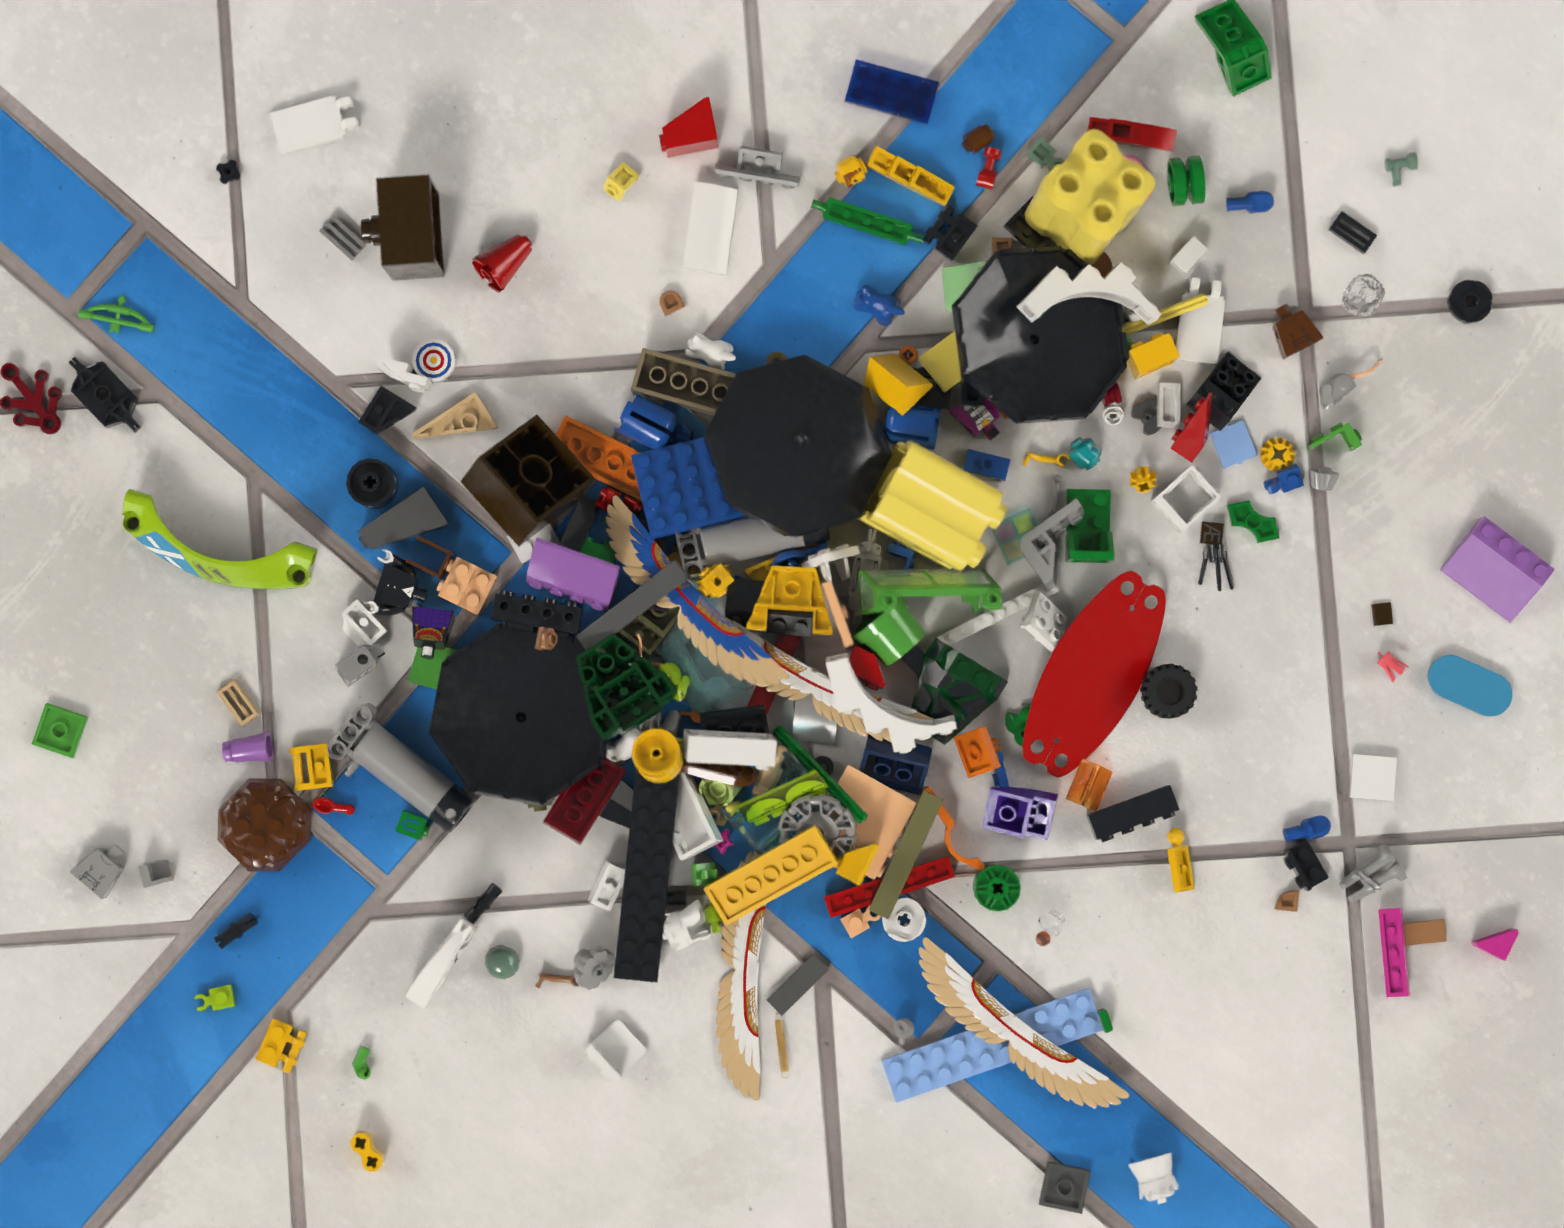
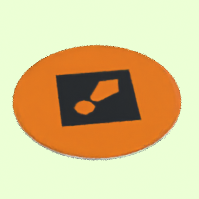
M904 346L899 351V358L907 364H911L917 358V351L912 346Z

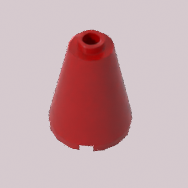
M516 235L475 256L472 259V265L482 280L486 278L490 282L488 286L500 293L532 252V243L525 235Z

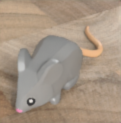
M1381 359L1371 369L1363 373L1337 374L1331 378L1329 383L1321 386L1319 394L1323 411H1326L1332 404L1335 405L1340 402L1344 396L1357 386L1353 380L1354 378L1370 374L1383 360Z

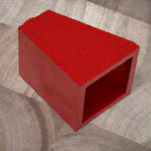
M703 98L662 127L663 134L659 135L662 152H667L668 158L718 148L710 98Z

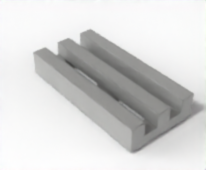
M334 215L319 230L351 261L366 246L358 236ZM336 223L349 236H351L359 244V246L356 247L355 245H353L332 225ZM330 229L354 252L352 254L349 253L327 231Z

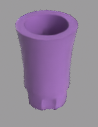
M267 731L258 735L223 742V759L226 763L272 762L273 743L270 733Z

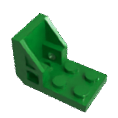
M1227 0L1195 15L1196 23L1215 48L1218 65L1233 97L1272 79L1266 44L1235 0Z
M1066 489V506L1077 499L1085 513L1079 523L1073 526L1070 524L1066 527V562L1111 563L1114 561L1112 532H1110L1111 490Z

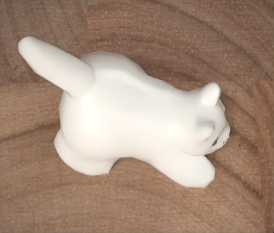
M695 332L693 337L687 340L689 349L685 351L686 356L692 359L704 360L709 367L724 370L726 361H734L736 359L732 354V345L723 340L712 341L699 332Z
M636 727L624 734L622 738L607 742L605 758L619 767L632 757L633 744L642 734L640 728Z

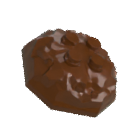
M248 779L218 809V841L247 871H281L311 841V809L282 779Z

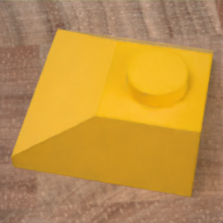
M872 843L847 852L843 857L839 855V862L834 866L837 868L835 873L861 885L879 845Z

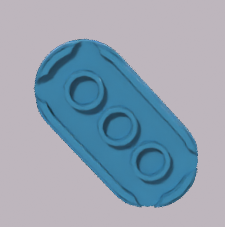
M1455 655L1442 656L1429 667L1427 678L1432 691L1446 700L1483 716L1500 715L1511 704L1512 688L1503 676Z

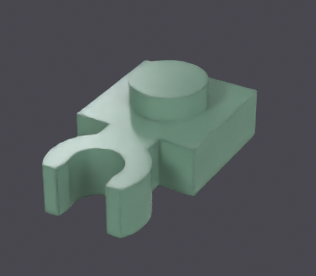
M1041 137L1026 153L1039 167L1043 168L1047 164L1050 172L1054 168V164L1064 163L1063 159L1054 157L1057 151Z

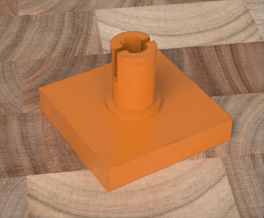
M986 726L953 737L968 778L1001 767L996 752L1000 751L1001 746L993 747L999 741L996 738L990 739Z

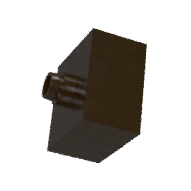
M430 175L376 178L378 215H371V219H361L363 243L371 244L373 242L374 246H380L381 266L392 280L444 277L439 191Z
M535 415L480 455L460 482L519 547L576 504L595 481V478L538 415Z

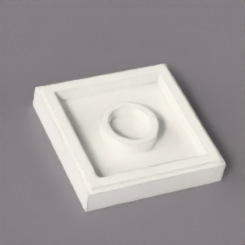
M1352 754L1349 798L1394 801L1397 758Z

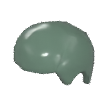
M495 946L485 956V966L488 972L498 979L510 978L519 969L520 960L517 953L507 946Z

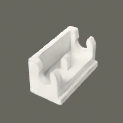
M605 860L587 900L610 912L624 883L625 869Z

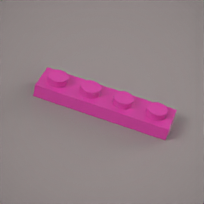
M1402 908L1378 909L1386 997L1410 996Z

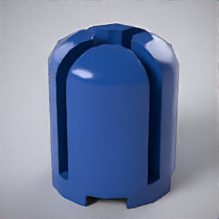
M633 393L635 399L633 402H627L620 416V423H622L620 429L615 428L614 431L651 450L665 447L670 439L667 434L632 417V415L672 434L676 427L675 414Z
M915 404L901 416L896 409L889 406L884 430L887 441L891 444L913 441L925 449L934 450L941 408Z

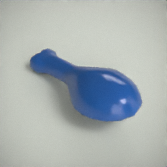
M821 542L805 549L783 551L774 558L772 566L797 567L806 557L828 549V543Z

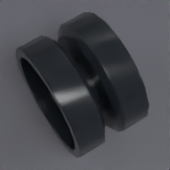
M368 458L357 462L352 466L347 475L346 485L348 493L354 501L366 508L378 509L385 507L394 499L397 493L398 482L396 474L388 465L378 459ZM376 481V484L372 486L373 488H370V482Z

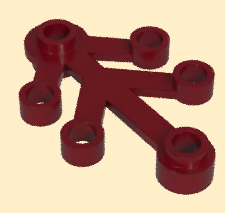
M12 363L4 364L0 371L1 376L7 381H12L27 401L4 396L0 400V406L6 410H11L12 408L33 410L40 417H26L22 413H17L13 417V422L19 427H24L25 425L38 426L46 434L57 433L62 424L60 417L56 415L58 400L62 397L61 389L58 387L49 388L48 396L50 399L48 410L46 411L42 406L44 387L45 383L49 380V374L44 370L36 371L34 375L36 384L33 394L20 378L19 368ZM14 369L15 374L9 377L8 371ZM40 373L45 374V378L43 380H39L38 378ZM53 390H58L57 397H52ZM9 399L11 404L5 407L4 401ZM22 416L24 418L23 423L18 424L17 419L18 417ZM53 420L54 426L49 428L47 423Z

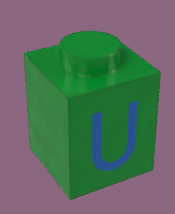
M403 810L395 831L417 840H422L423 836L427 838L431 829V825L428 824L430 819Z

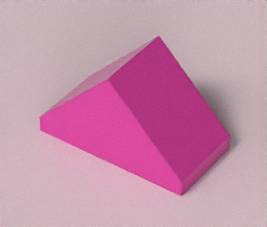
M1511 928L1471 941L1472 946L1493 957L1506 961L1519 932L1518 929Z

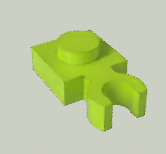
M232 984L209 989L210 996L198 994L194 997L195 999L201 998L204 1000V1005L198 1007L197 1011H203L209 1005H212L213 1011L236 1006Z

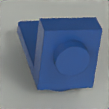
M894 541V544L889 543L886 553L907 559L903 570L913 569L917 558L913 556L914 550L907 549L905 545L898 541Z

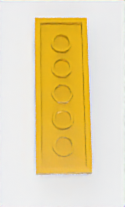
M815 824L704 886L703 890L727 926L837 865L839 861Z

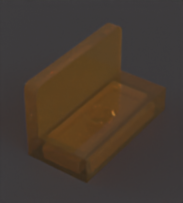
M1082 759L1066 799L1096 812L1111 778L1112 771Z

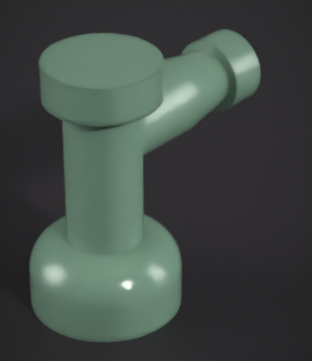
M1415 152L1409 153L1406 158L1396 160L1388 158L1384 161L1386 172L1391 171L1393 186L1402 185L1400 181L1401 167H1408L1410 170L1418 169V159Z

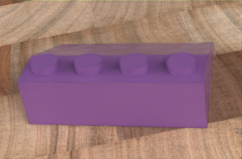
M1482 517L1478 519L1440 571L1511 623L1541 589L1555 569L1488 518Z
M536 537L526 582L535 589L544 588L549 590L555 596L561 597L564 595L569 597L575 603L589 604L595 610L609 611L617 589L620 566Z

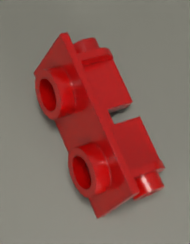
M603 487L595 505L607 511L609 504L614 507L613 497L618 496L620 498L622 493L609 487L607 489ZM625 496L623 503L638 518L643 505L640 504V501Z

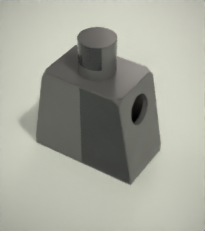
M621 780L599 816L629 828L633 789Z

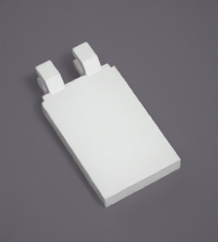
M329 96L270 113L281 155L285 156L345 139L344 135L346 132L360 128L356 117L347 118L342 121L340 111L354 108L350 96L339 99Z
M1200 278L1190 279L1188 292L1181 296V302L1200 295L1198 293ZM1213 280L1211 282L1210 295L1206 294L1208 299L1207 305L1179 315L1175 346L1180 357L1177 360L1211 365L1218 364L1225 308L1224 296H1220L1222 281Z

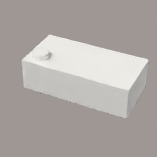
M684 729L682 752L686 762L756 766V769L768 770L769 766L775 767L777 740L769 733Z

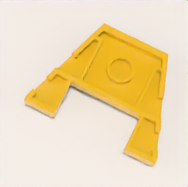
M771 566L746 629L751 631H767L768 609L814 612L813 634L833 635L816 568Z

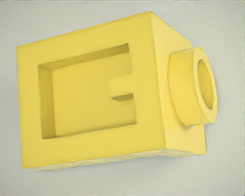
M622 162L607 177L603 189L609 196L620 201L625 192L638 180L640 175Z

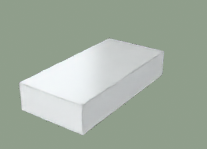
M1161 382L1157 384V427H1180L1181 384Z

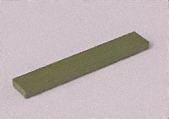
M923 791L869 911L889 920L944 799Z

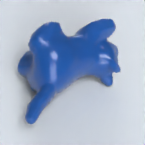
M868 285L862 286V290L856 293L857 301L853 303V308L857 311L873 314L876 321L882 326L892 324L894 315L905 314V311L900 308V299L891 294L882 295Z

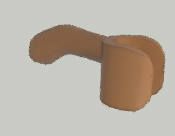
M540 974L541 978L535 987L540 988L544 979L551 982L571 983L576 987L579 985L573 980L574 974L572 976Z

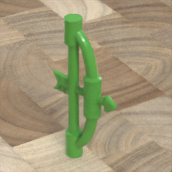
M123 295L117 299L118 305L111 303L94 305L86 310L80 309L78 313V318L110 322L109 333L115 331L119 334L120 325L138 328L140 331L153 333L155 325L150 324L142 314L132 310L130 307L122 306L126 302ZM108 310V312L116 313V317L102 316L93 312ZM120 314L132 315L142 322L136 323L119 319Z

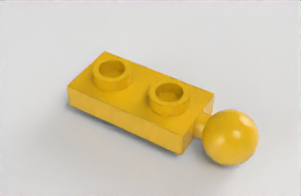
M1172 828L1167 834L1168 841L1173 845V848L1167 850L1174 893L1195 889L1188 846H1182L1181 843L1184 841L1185 835L1179 828Z

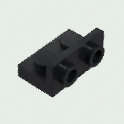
M1304 840L1283 852L1285 855L1284 863L1289 870L1293 869L1296 877L1294 880L1300 889L1304 888L1305 891H1310L1312 887L1329 878L1308 840Z

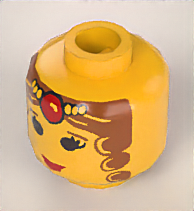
M851 155L837 162V171L834 172V175L839 184L844 183L845 186L852 187L864 181L865 174L868 171L861 157L857 158Z

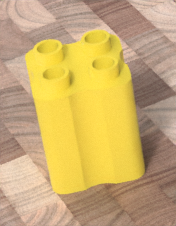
M1096 129L1089 130L1073 146L1064 163L1055 166L1044 178L1025 211V219L1027 224L1041 236L1050 238L1065 250L1070 249L1086 264L1092 265L1105 251L1115 235L1121 233L1135 217L1154 190L1155 180L1139 163L1125 158L1118 150L1116 143L1102 131Z
M913 441L896 443L891 450L892 456L861 517L857 519L946 569L962 570L966 565L975 568L986 550V545L979 541L985 528L989 526L992 529H996L1006 514L1007 506L1001 503L1003 492Z

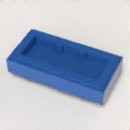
M968 449L963 470L1005 481L1011 459Z

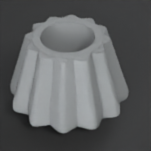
M1319 466L1318 469H1309L1311 487L1319 490H1332L1339 477L1338 472L1331 471L1332 468Z

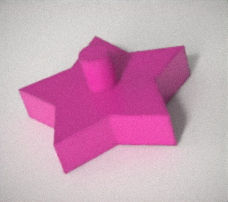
M728 829L720 833L723 841L712 846L717 847L723 855L727 847L734 845L730 839V830Z

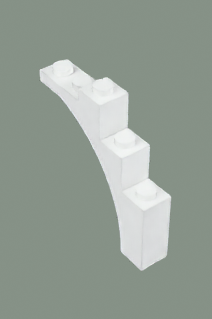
M1122 262L1113 267L1104 278L1098 269L1088 264L1072 280L1066 271L1056 266L1017 306L1031 322L1039 318L1051 306L1062 301L1080 297L1103 298L1122 304L1133 310L1147 325H1150L1162 315L1158 311L1157 306L1149 302L1138 287L1131 284L1136 277L1133 275L1132 270L1128 266L1123 265Z
M848 653L826 657V666L838 713L850 714L860 708L866 733L872 732V734L883 732L884 728H888L894 752L907 753L912 751V748L916 747V738L926 740L931 738L933 734L947 735L952 733L954 729H957L954 715L927 720L909 717L887 708L871 696L862 686L851 666Z

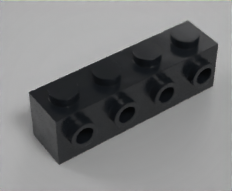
M501 591V594H495L491 620L517 623L535 628H552L554 631L578 635L583 609L578 608L579 604L566 601V605L557 604L555 599L545 598L543 602L537 601L536 596L523 594V598L514 597V592Z

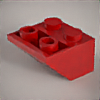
M855 646L849 660L856 677L865 681L866 687L877 691L878 688L882 690L885 682L876 656Z

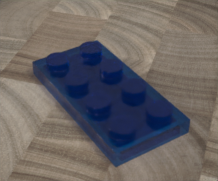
M856 59L844 102L928 125L939 82Z

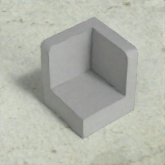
M168 860L139 866L144 888L173 881Z

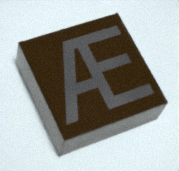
M1202 521L1199 543L1209 545L1222 544L1224 523Z

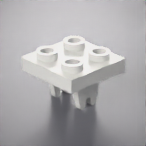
M844 544L833 550H830V548L821 550L817 554L808 556V561L802 563L801 566L816 568L823 584L828 581L832 583L829 566L835 564L841 580H847L851 578L848 559L860 554L858 545L849 547V544Z
M1041 592L1033 594L1029 611L1021 617L1023 622L1019 626L1022 629L1028 630L1034 636L1033 639L1036 642H1041L1052 653L1063 636L1068 617Z

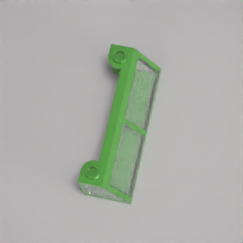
M985 569L858 571L859 615L891 611L897 606L898 597L962 596V602H967L973 607L972 613L1002 610L1001 587Z

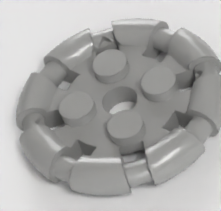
M820 794V796L805 795L791 803L792 806L783 812L778 826L781 835L779 842L781 844L792 838L789 836V831H796L795 834L798 835L816 824L823 831V837L831 850L835 846L840 849L838 853H834L838 859L839 855L843 857L845 853L853 851L857 841V835H855L856 822L848 808L845 809L838 799L825 794ZM812 805H820V810L812 811ZM833 810L839 814L836 820L830 815ZM797 812L802 815L800 820L795 817ZM846 829V836H840V830Z

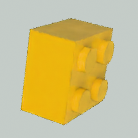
M1160 332L1150 337L1151 339L1145 344L1143 341H1140L1130 346L1131 349L1129 350L1127 363L1135 380L1175 363L1180 357L1170 333L1163 335V332Z

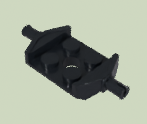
M76 357L72 358L73 361L70 360L69 364L77 371L78 375L72 384L71 392L104 427L110 428L124 423L136 433L137 429H140L141 426L132 418V414L139 398L129 390L103 361L86 367ZM102 388H106L109 392L108 397L104 400L98 398V391Z

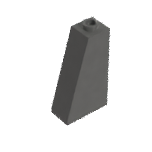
M422 487L360 529L359 533L361 536L359 540L365 548L369 547L371 550H377L445 528L450 524L428 491Z

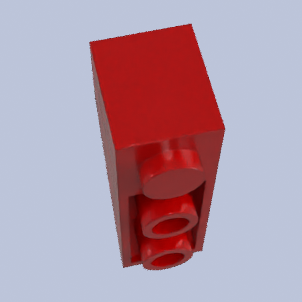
M1209 392L1206 398L1201 396L1194 406L1197 409L1195 413L1187 415L1183 421L1185 427L1182 430L1178 428L1171 438L1174 441L1171 449L1191 463L1208 440L1212 404L1211 392Z

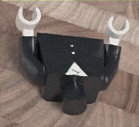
M381 549L386 552V557L384 559L377 558L385 564L374 600L364 602V604L370 605V611H363V613L392 616L403 613L406 608H411L413 600L425 603L428 590L417 587L419 579L416 578V572L411 565L405 562L406 560L392 554L389 550Z

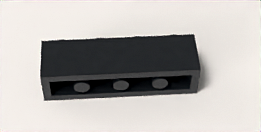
M1166 785L1087 814L1086 816L1095 840L1101 839L1102 842L1113 839V834L1120 831L1124 835L1135 831L1134 826L1140 824L1143 827L1155 823L1154 819L1161 816L1163 820L1175 816V811L1180 809L1171 785Z

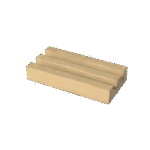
M233 679L217 691L241 727H244L248 722H251L260 715L236 679ZM232 686L235 687V689L238 691V693L243 698V700L248 705L253 714H249V712L246 710V708L241 703L239 698L236 696L234 691L231 689ZM227 690L246 719L243 720L223 692Z

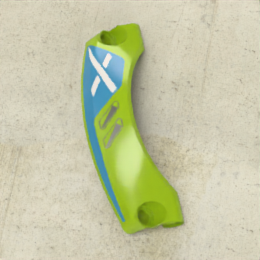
M128 489L126 492L122 515H124V529L157 556L192 575L227 586L260 590L300 588L307 586L311 582L310 567L313 566L316 559L317 548L292 542L273 554L254 560L224 561L210 558L190 549L170 532L157 512L152 495L133 489ZM137 518L139 526L132 530L130 522ZM299 571H303L305 579L303 582L297 583L295 575Z

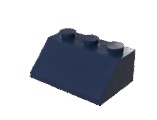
M868 734L859 771L889 788L921 795L933 747L915 743L916 747L912 748V751L899 753L894 752L892 742L884 738L882 741H879Z

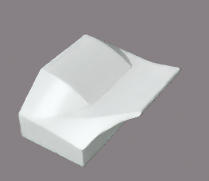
M356 599L341 613L344 618L342 630L357 646L365 644L372 646L387 632V629L373 614H364L363 611L369 610Z

